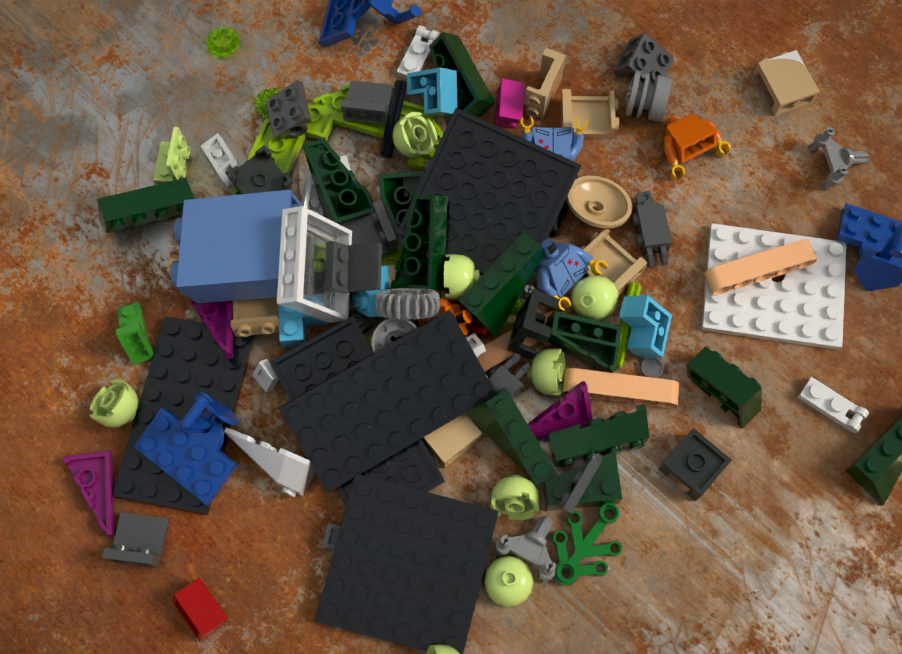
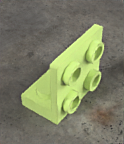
M173 127L171 142L161 141L153 176L155 184L182 179L186 176L185 162L190 157V147L187 146L185 136L182 135L179 127Z

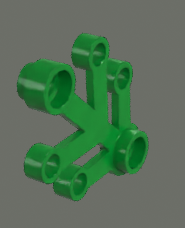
M606 503L600 508L599 519L584 540L581 529V514L578 511H573L571 514L578 516L579 521L577 523L571 522L570 518L567 517V523L571 526L575 549L570 559L568 558L565 544L568 540L566 532L558 530L554 533L552 540L557 547L559 563L556 564L554 578L559 584L564 586L571 585L578 576L593 574L598 577L604 576L608 571V565L604 561H597L594 565H577L582 558L601 555L616 557L622 552V545L618 541L592 546L606 525L612 524L618 519L619 509L615 504ZM604 511H611L612 518H606ZM557 534H562L564 536L563 542H558L556 540ZM616 545L619 549L618 553L611 552L610 546ZM596 565H603L605 569L604 572H597ZM568 569L570 576L567 578L563 577L561 570Z

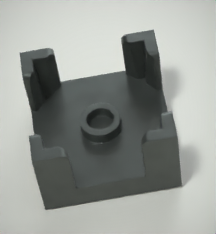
M265 145L255 152V156L240 167L237 165L228 171V178L241 194L287 190L293 183L291 177L287 173L283 174L271 159L272 154Z
M533 289L517 312L507 350L533 360L537 354L536 349L522 343L527 336L546 343L552 331L551 327L543 324L546 316L537 313L539 303L557 309L560 299Z
M693 428L658 470L667 477L670 474L674 475L690 489L687 494L697 501L732 459Z

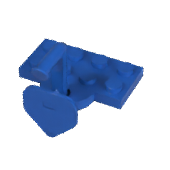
M329 0L318 43L323 47H327L353 37L357 18L364 15L370 7L394 24H400L419 17L421 9L417 5H412L409 10L399 13L392 7L393 0Z
M846 203L842 210L836 240L858 247L861 259L855 266L854 272L864 289L876 291L899 286L902 282V221Z
M201 391L195 394L194 398L196 401L182 419H179L167 408L161 407L134 445V448L205 505H210L238 466L237 463L220 451L224 442L222 425L224 422L238 425L239 420L230 408Z

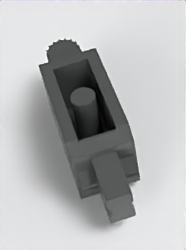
M650 191L638 192L636 194V209L634 214L631 215L632 226L636 227L637 230L635 236L637 248L640 247L642 255H645L648 267L654 266V253L659 254L662 266L668 265L667 252L671 247L672 239L664 205L659 202L654 203Z
M518 353L514 354L504 366L501 365L499 368L495 366L487 375L496 392L506 388L512 399L525 386L520 380L531 368V365L526 363L515 376L509 372L521 357Z

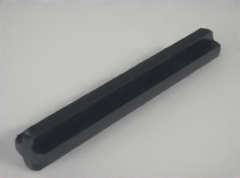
M404 80L395 81L380 149V156L382 158L390 159L392 157L394 149L393 129L398 120H400L407 87Z

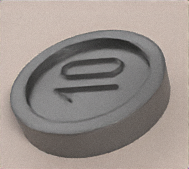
M645 358L641 362L640 371L644 377L659 378L664 371V365L659 358Z

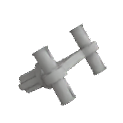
M828 127L824 132L818 133L814 138V142L809 145L812 152H816L820 147L823 148L831 172L827 175V180L821 184L824 190H829L833 185H838L848 173L847 169L853 164H865L868 162L869 154L865 151H852L850 148H843L830 138L835 134L832 127Z
M541 516L534 529L528 531L526 535L509 536L508 538V535H503L495 545L496 557L500 555L499 558L504 557L511 552L539 569V582L543 580V584L547 583L554 577L556 569L555 562L552 564V560L547 552V541L545 539L553 525V521L548 516Z

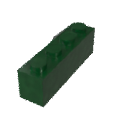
M442 32L429 45L435 68L441 67L457 71V108L478 118L495 101L460 37Z
M187 178L98 198L97 204L101 226L106 233L112 231L120 232L128 227H140L149 222L164 221L169 217L177 215L183 216L184 200L194 199Z
M413 195L406 223L408 228L406 236L402 239L401 246L403 248L400 260H397L395 269L397 272L395 280H392L390 289L424 288L435 291L445 290L444 261L446 260L448 196Z
M523 232L458 300L496 338L505 320L508 319L514 304L523 293L526 283L530 280L543 258L542 247L528 234Z
M506 388L501 389L497 394L465 413L535 483L536 487L557 475V472Z
M645 404L636 406L637 411L627 414L625 410L616 412L607 421L601 418L591 420L586 423L585 428L578 424L549 433L547 443L554 466L561 465L562 468L575 465V461L584 459L585 462H590L594 454H609L613 451L619 454L622 452L621 449L630 447L631 450H636L644 447V443L650 437Z
M902 414L846 470L882 506L888 499L902 472Z

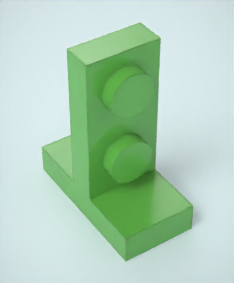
M140 302L118 308L120 328L116 329V335L132 364L136 365L151 360L154 355V349L148 340Z

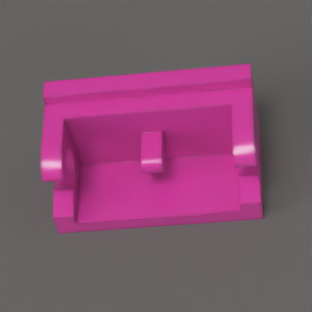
M508 79L501 80L496 96L495 126L516 128V123H519L520 118L523 117L524 82Z

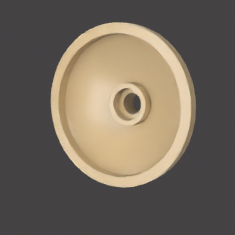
M600 176L577 178L566 198L569 208L577 218L597 228L621 226L628 220L632 212V202L626 191L617 183Z

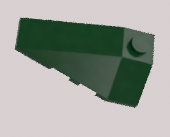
M324 138L302 145L325 218L342 225L371 214L370 212L374 211L373 200L369 191L356 180L355 174L345 167L340 161L341 158Z
M424 171L378 175L380 198L396 234L413 199V195H415L424 176ZM397 234L400 243H402L403 236Z

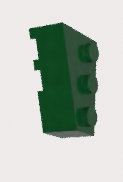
M554 311L547 317L546 326L552 329L547 342L597 371L616 372L622 326Z
M704 347L686 365L687 377L708 397L711 395L715 396L723 404L720 408L725 413L730 410L740 420L737 424L742 429L761 411L762 387L756 379L749 378L743 374L735 364H729L717 351H711L709 348Z
M616 451L602 456V462L575 508L603 506L606 503H613L615 505L620 503L622 493ZM589 462L545 481L543 488L546 511L563 509L564 506L560 504L567 491L573 492L576 485L572 481L579 469L583 472L585 471Z

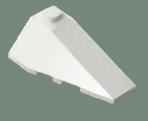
M226 427L224 431L226 435L283 488V493L291 497H295L296 494L303 497L315 473L310 460L282 448L277 452L276 448L264 441L258 445L252 437Z

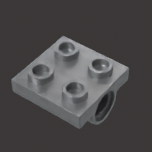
M296 80L266 100L273 137L278 140L283 139L287 135L291 137L302 136L308 131L307 123L311 121L305 89L303 82Z

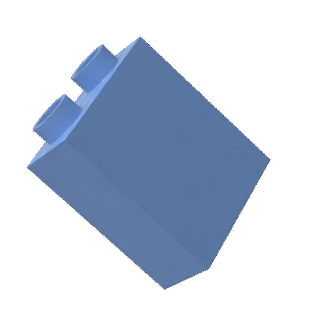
M291 190L184 200L182 218H177L174 224V234L177 243L180 245L179 260L173 261L170 268L172 284L195 303L277 297L282 209L303 205Z

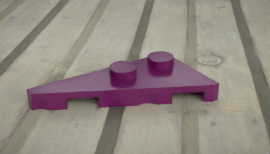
M190 299L226 358H233V331L231 328L233 301L195 303Z
M585 381L577 384L528 423L537 440L547 438L549 433L578 424L585 428L586 423L593 420L588 388Z
M103 451L63 456L64 463L73 474V479L79 485L87 504L97 517L101 529L104 530L107 537L114 536L112 452Z

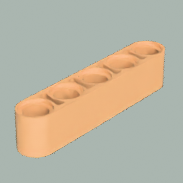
M802 239L712 267L704 273V276L712 294L719 295L806 268L817 261V257L808 239Z
M577 368L564 370L562 390L564 395L577 384L585 381L589 399L635 405L645 404V406L669 409L678 407L679 382L674 380Z

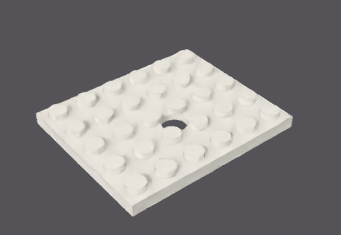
M712 223L709 229L706 271L712 267L802 239H808L817 257V261L806 268L784 274V279L780 282H774L771 278L719 295L712 294L705 278L701 330L840 350L843 343L846 243Z

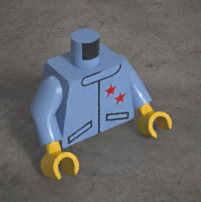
M529 116L530 124L525 126L523 124V117L520 118V126L524 128L522 132L523 139L572 161L581 152L585 135L583 129L588 125L587 119L585 126L580 128L577 126V118L575 120L577 130L574 132V128L532 127L534 120L531 116Z
M547 239L540 245L544 256L536 268L537 287L541 292L560 299L558 307L554 311L563 312L564 308L561 306V303L565 308H569L571 302L568 298L562 296L589 270L587 266H591V272L594 275H601L603 273L598 270L597 265L606 269L608 264L603 260L594 261L593 256L570 243H554L552 239Z

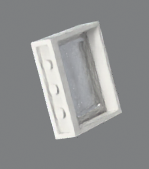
M303 206L282 209L277 290L278 305L328 323L342 322L348 319L349 293H339L325 289L326 242L335 241L345 245H352L351 230Z

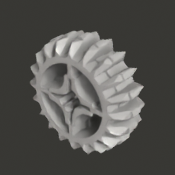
M424 288L381 290L376 294V313L380 317L398 320L435 317L439 313V293L435 290Z

